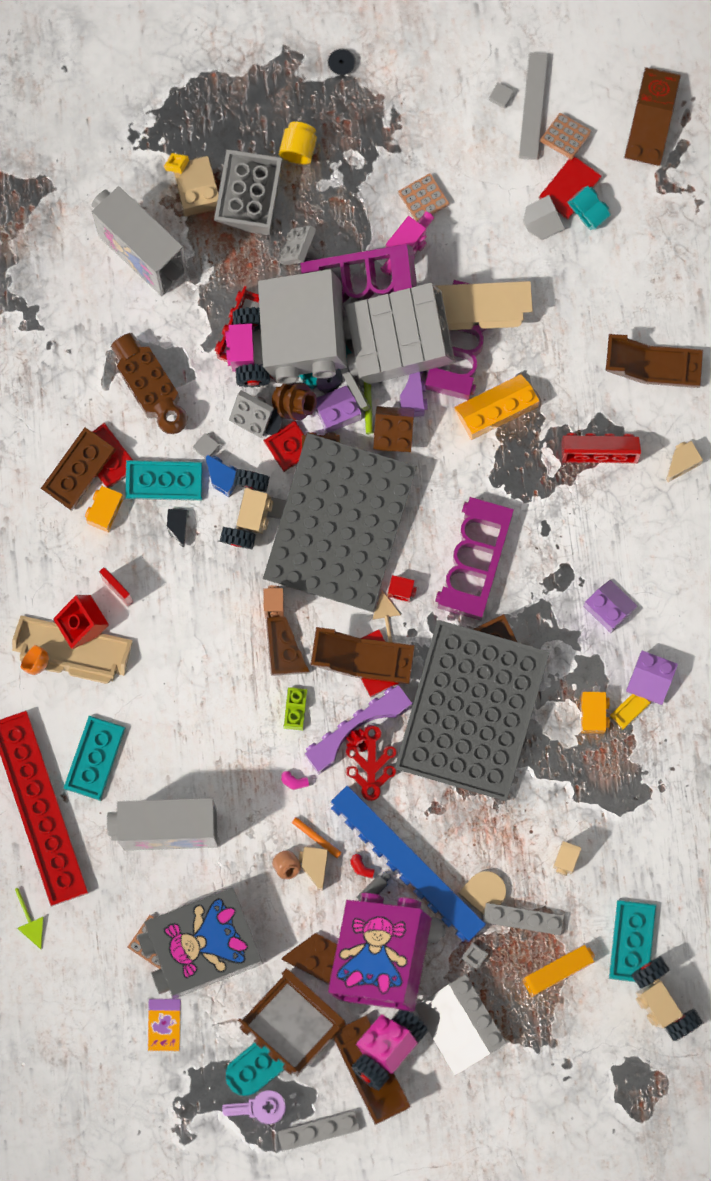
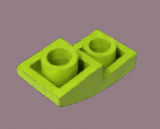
M288 687L284 729L303 731L307 689Z

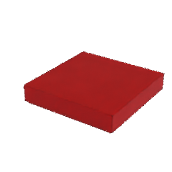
M296 421L263 440L283 472L298 464L302 452V435L304 433Z
M103 567L99 571L102 580L129 607L133 603L130 593Z

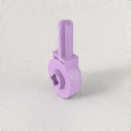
M270 1090L261 1092L255 1099H248L249 1103L224 1104L222 1107L223 1116L249 1115L250 1118L256 1117L259 1121L266 1124L278 1122L286 1113L285 1099L281 1094ZM269 1101L271 1105H274V1109H271L270 1111L271 1113H269V1110L265 1109V1106L269 1104Z

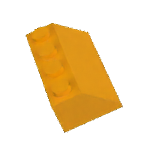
M520 374L455 406L454 409L470 439L473 440L538 408L539 399L529 382Z

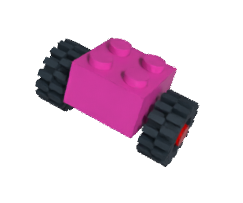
M246 307L245 309L240 308V310L236 309L233 311V325H229V331L225 332L227 348H230L226 350L228 366L232 367V372H236V384L240 387L254 388L255 386H266L270 383V374L263 368V364L258 365L254 362L253 330H261L259 307Z
M399 1010L392 1019L381 1014L357 1042V1046L363 1054L354 1063L352 1070L366 1084L379 1091L389 1079L388 1073L385 1070L393 1074L413 1048L428 1032L427 1026L418 1017L414 1016L412 1012L410 1013L407 1010Z

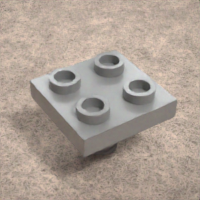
M309 225L291 229L287 235L286 245L281 250L279 263L284 266L303 263L305 257L310 260H316L319 251L310 246L316 228Z
M240 390L229 421L262 438L274 408L266 404V400L263 397L255 398Z

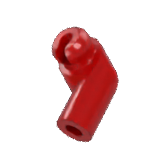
M354 854L350 859L354 872L357 875L373 879L375 869L365 867L362 862V856Z

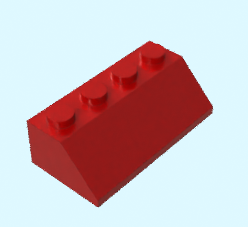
M568 433L562 437V463L637 464L641 455L639 437H634L633 434H624L623 436L605 434L604 436H596V434L588 433L585 436H577L576 433Z

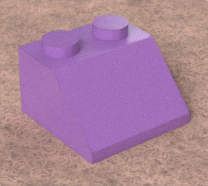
M347 385L316 398L317 404L315 409L326 433L336 431L361 420L360 409Z
M609 580L585 601L583 607L611 633L638 606L618 586Z
M641 650L626 692L662 705L678 664Z

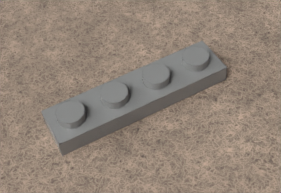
M486 903L483 922L560 936L564 916Z
M355 1111L278 1131L282 1151L360 1130Z

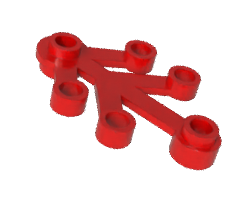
M369 725L364 730V736L368 739L367 761L359 754L356 747L350 746L346 749V755L354 759L367 773V781L358 773V769L354 766H348L345 773L362 787L361 794L364 799L374 801L380 796V787L389 778L395 776L396 769L391 765L385 766L383 774L376 781L375 773L390 758L395 757L396 749L392 746H386L383 754L376 761V741L381 736V730L377 726ZM371 729L374 730L373 736H369V731ZM351 749L355 750V754L353 756H350L349 754ZM388 749L393 750L391 755L387 754ZM354 768L355 773L350 775L349 770ZM392 768V773L388 775L387 769ZM372 787L373 793L368 794V789Z

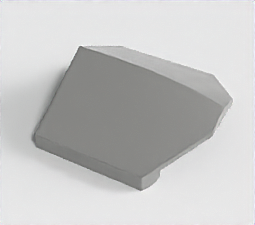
M549 195L526 206L523 222L528 232L539 239L544 240L565 229Z

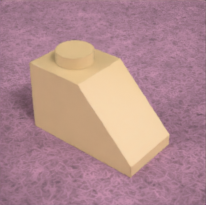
M684 441L675 447L676 449L673 453L666 478L667 482L701 465L703 459L692 441L688 443Z
M564 841L561 843L553 865L557 873L567 876V873L572 874L581 847Z
M304 847V852L300 851L299 862L302 863V869L318 890L323 891L328 850Z

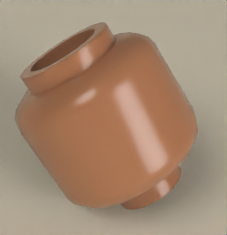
M289 850L279 852L272 861L275 872L284 880L297 876L301 868L296 855Z

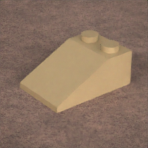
M208 156L189 160L182 173L174 172L185 217L216 210L218 191Z

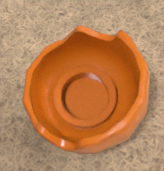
M34 645L24 656L20 666L21 669L30 675H37L43 672L48 665V652Z

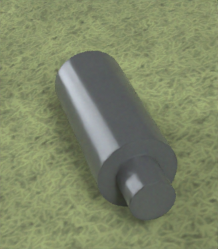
M387 872L382 876L377 875L361 893L379 895L388 886L387 881L391 876ZM361 893L356 897L359 901Z

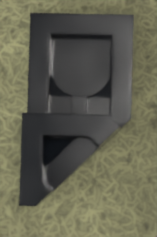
M168 509L167 529L169 535L174 537L181 547H185L187 510Z

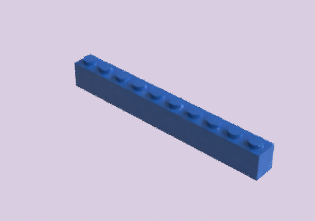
M348 785L330 801L332 805L331 810L338 817L342 815L346 819L344 823L351 830L355 828L360 833L358 837L365 844L369 842L374 847L372 851L379 858L383 856L388 861L386 865L393 872L395 870L399 872L401 881L407 886L410 884L415 889L413 891L414 894L421 900L424 898L429 903L427 905L434 914L438 912L443 917L441 921L448 928L452 926L457 931L455 935L462 942L466 940L469 943L485 927L486 924Z

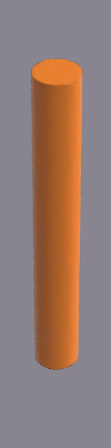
M295 817L292 824L324 849L328 850L334 857L339 858L342 854L341 851L299 818Z

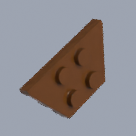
M314 933L284 955L281 960L330 985L337 944Z

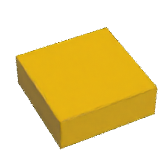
M171 153L164 165L165 171L182 173L189 162V158L185 155Z

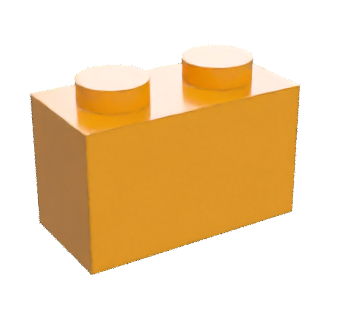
M101 485L100 490L95 491L93 496L94 503L92 507H88L85 517L89 525L109 533L124 497L123 494Z
M582 692L581 733L605 734L606 728H609L610 718L606 717V709H609L610 700L606 698V692Z

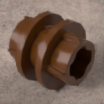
M305 383L282 384L281 387H276L272 395V407L277 409L279 415L284 419L303 420L307 415H312L317 404L316 394Z

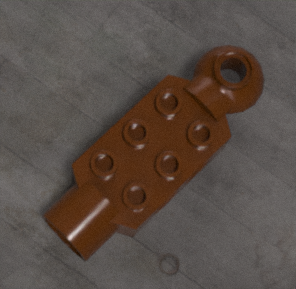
M127 333L119 337L111 344V348L119 360L117 369L147 418H157L158 427L167 434L180 433L187 425L188 416L186 411L177 405L180 400L179 394L149 346L141 347L133 333ZM169 415L177 416L174 421H168L167 417Z

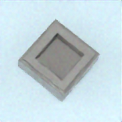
M497 82L489 96V101L505 108L514 90Z
M205 433L196 442L193 449L206 459L207 455L212 456L220 446Z
M472 942L461 959L478 970L488 956V953Z

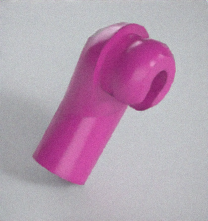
M284 771L281 775L283 784L292 790L309 787L307 777L296 779L291 775L290 771Z

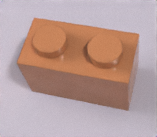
M270 585L268 588H264L265 619L284 617L283 588H279L277 585Z

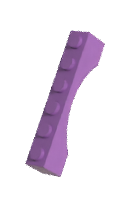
M423 371L409 374L407 384L400 394V407L414 409V417H422L425 414V410H428L427 399H423L422 393L426 392L425 381H421L420 377Z
M399 685L395 688L394 686L388 688L384 692L385 695L380 699L376 697L370 701L368 708L365 710L359 709L353 714L354 718L350 721L344 720L337 726L338 729L335 732L329 731L322 736V741L317 745L313 743L306 748L305 757L318 775L335 763L336 755L342 743L352 730L354 731L361 725L375 719L397 718L412 707V702Z

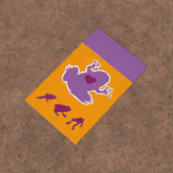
M149 999L148 1051H179L180 999Z

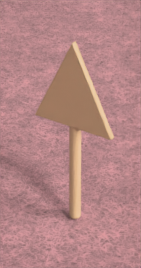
M381 590L372 620L385 618L388 641L392 642L388 617L399 616L400 613L383 590Z

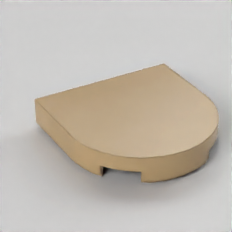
M483 871L475 874L459 891V894L484 916L486 903L502 904L506 895V887L503 880L497 874Z

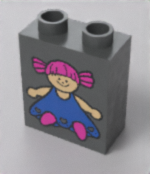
M233 887L144 921L146 932L137 935L144 956L148 957L155 954L160 969L151 972L159 995L169 991L172 1000L258 967L262 963Z

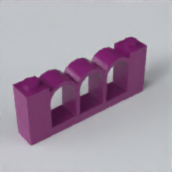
M408 244L300 263L302 274L340 267L343 303L350 297L357 300H366L372 297L375 292L385 295L417 286L413 247ZM390 258L392 282L388 288L380 290L377 285L374 261ZM365 263L367 286L362 293L355 294L352 289L350 265Z
M455 279L453 281V285L471 284ZM473 325L471 329L457 330L472 334L479 341L478 346L471 350L452 346L454 356L469 360L473 367L472 370L466 374H457L438 369L439 367L429 369L425 389L464 400H469L470 395L474 396L476 384H473L477 370L476 356L483 349V332L487 328Z
M470 497L468 502H464L462 513H465V520L461 525L460 532L462 541L454 549V567L446 575V587L443 586L442 592H437L435 602H438V609L482 621L514 509ZM480 523L500 529L496 545L492 546L468 538L465 528L469 524ZM464 548H473L493 554L488 572L462 564L457 557L459 551ZM456 573H465L485 579L481 596H475L454 589L450 583L451 577Z

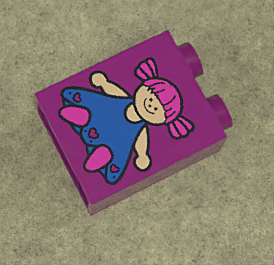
M361 893L360 901L346 899L328 993L343 1002L415 1012L432 918L421 909L422 903L411 898H398L397 906L383 904L384 897L372 893Z

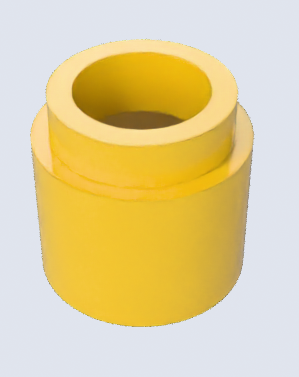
M302 122L289 123L288 128L285 129L279 156L288 162L301 165L310 164L317 140L315 135L316 129Z

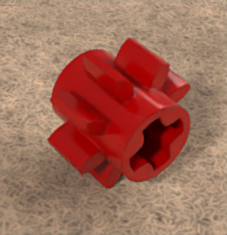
M361 728L359 730H352L348 737H346L350 742L347 744V747H356L359 752H365L368 749V739L365 738L364 731Z

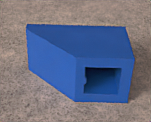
M207 455L206 462L212 487L229 497L236 487L233 482L237 468L229 465V467L224 465L223 461L217 456L213 455L211 457Z

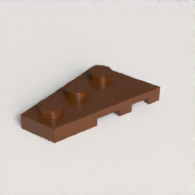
M286 617L266 618L271 676L308 674L310 671L303 660V655L297 646Z

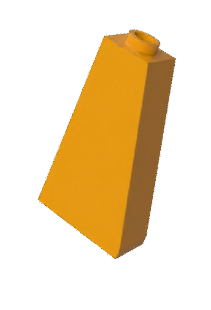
M583 945L524 977L522 982L532 998L593 964L595 955L590 947L587 948Z

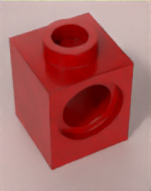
M392 575L387 597L410 603L411 597L415 598L417 587L414 586V580Z

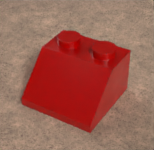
M75 595L53 618L71 649H75L97 638L109 626V623L91 595Z

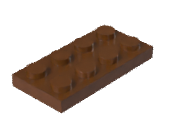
M84 427L40 489L72 511L116 449Z

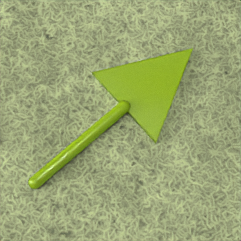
M15 888L28 921L27 924L17 929L41 949L43 917L34 921L31 920L18 888Z

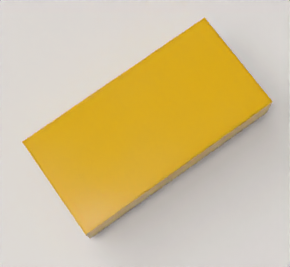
M631 694L610 714V717L623 730L651 702Z

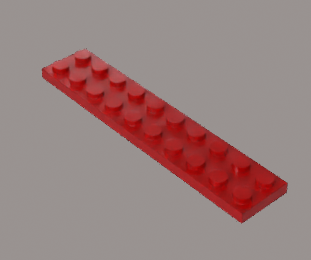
M23 711L0 719V756L50 906L52 907L86 895L88 891L28 712Z

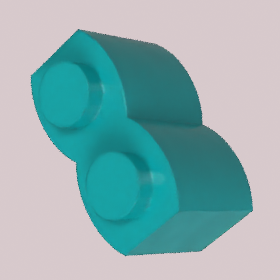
M586 186L568 201V204L580 217L589 230H594L611 214L608 205L599 201L597 192L592 187Z

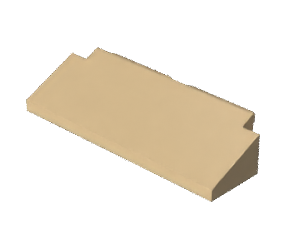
M531 281L436 286L442 292L449 330L471 329L473 322H479L481 328L519 327L521 320H523V312H532Z
M21 615L12 639V651L20 652V661L22 662L29 649L37 645L48 652L49 661L45 668L46 671L55 673L67 671L73 677L108 684L110 681L113 682L115 674L125 675L132 640L101 633L97 638L75 649H71L56 623Z

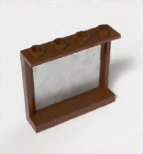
M286 968L281 973V979L242 1020L239 1018L238 1022L241 1025L239 1029L247 1036L251 1034L255 1038L253 1041L261 1049L265 1047L270 1051L268 1055L275 1062L279 1060L284 1064L282 1068L289 1075L295 1074L298 1077L346 1023L340 1015Z

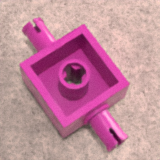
M425 211L418 222L407 216L388 240L386 247L408 244L413 247L414 255L417 251L421 252L427 243L425 242L427 238L426 228L434 220V216ZM390 258L380 268L387 276H390L392 272Z

